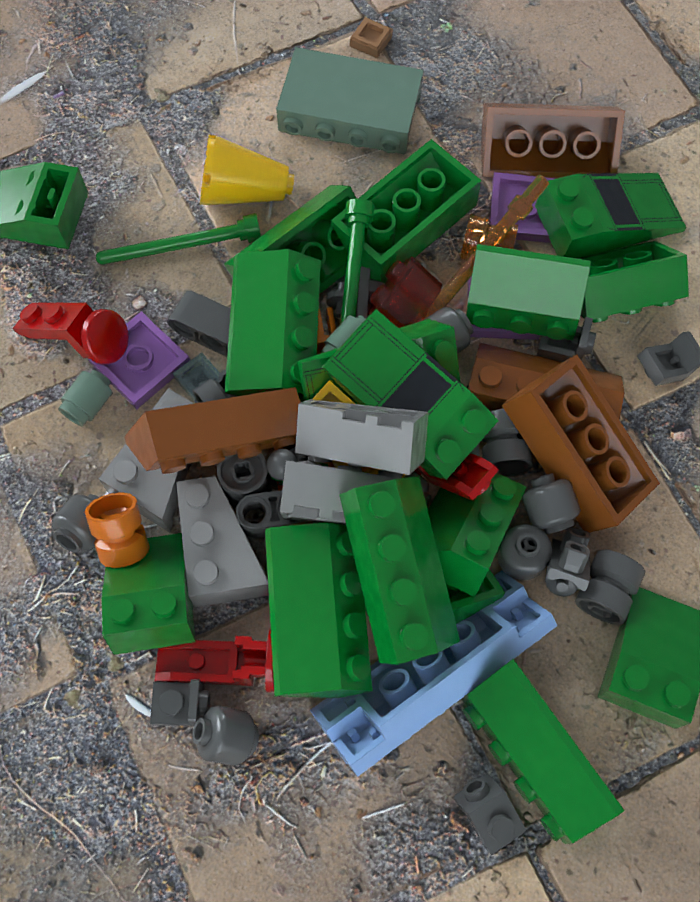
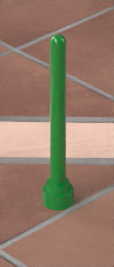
M350 199L346 201L344 217L348 220L347 225L351 228L340 324L349 315L356 318L365 229L369 227V223L373 221L375 204L365 199Z
M254 213L243 215V219L237 220V224L102 250L96 254L95 258L99 264L105 265L240 238L241 241L248 240V243H253L261 237L257 214Z

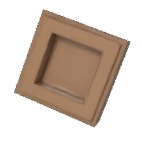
M365 17L350 37V47L378 59L391 40L393 29Z

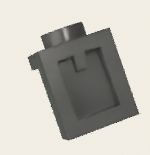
M191 679V683L153 682L150 724L152 726L194 727L196 721L202 718L205 712L210 709V691L204 690L205 685L198 679Z

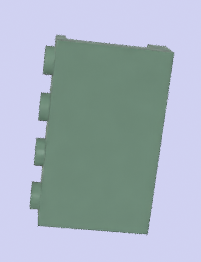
M295 47L276 108L278 130L290 135L318 138L322 141H334L350 144L355 147H367L383 150L387 153L406 154L417 102L419 103L422 93L424 70Z

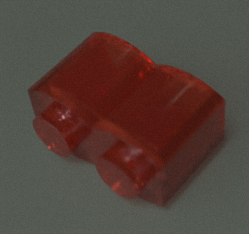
M412 256L404 262L397 260L385 273V277L388 279L385 285L382 284L370 297L369 301L372 305L367 315L369 316L374 310H378L398 328L423 321L429 307L439 295L443 284Z

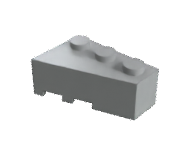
M168 388L152 410L194 403ZM125 444L100 476L99 480L109 494L123 492L135 496L140 514L170 533L174 522L173 516L178 504L176 482L185 481L189 467H192L193 463L186 464L187 467L181 471L169 474H162L161 469L146 471Z
M309 399L298 404L295 453L308 455V460L314 462H332V460L345 462L354 467H371L410 475L425 459L429 412Z
M286 460L280 513L283 519L346 525L339 497L340 494L357 487L402 478V473L379 470L377 475L364 473L362 468L340 465L338 468L322 466L321 463Z
M216 476L176 482L188 597L193 605L201 607L269 596L268 579Z

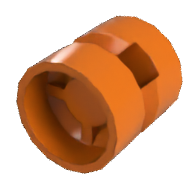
M123 492L111 493L93 500L86 507L85 516L91 535L96 538L94 544L101 564L111 568L126 567L140 561L147 555L150 547L144 526L141 524L142 518L135 496Z

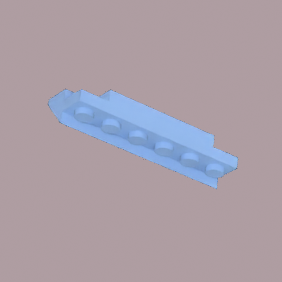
M501 570L494 576L505 591L504 596L456 624L460 642L437 654L398 665L384 664L378 660L370 666L373 691L342 698H326L313 707L310 712L345 763L350 766L358 777L436 717L444 713L445 710L479 686L501 667L557 627L553 615L530 599L522 584Z

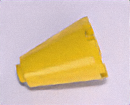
M208 135L200 195L201 205L284 201L285 194H292L294 174H289V166L217 135Z

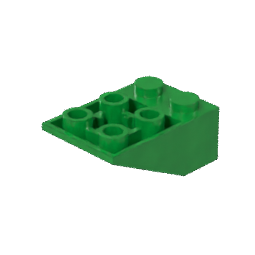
M42 162L1 170L0 238L69 250L88 196V190L79 168Z

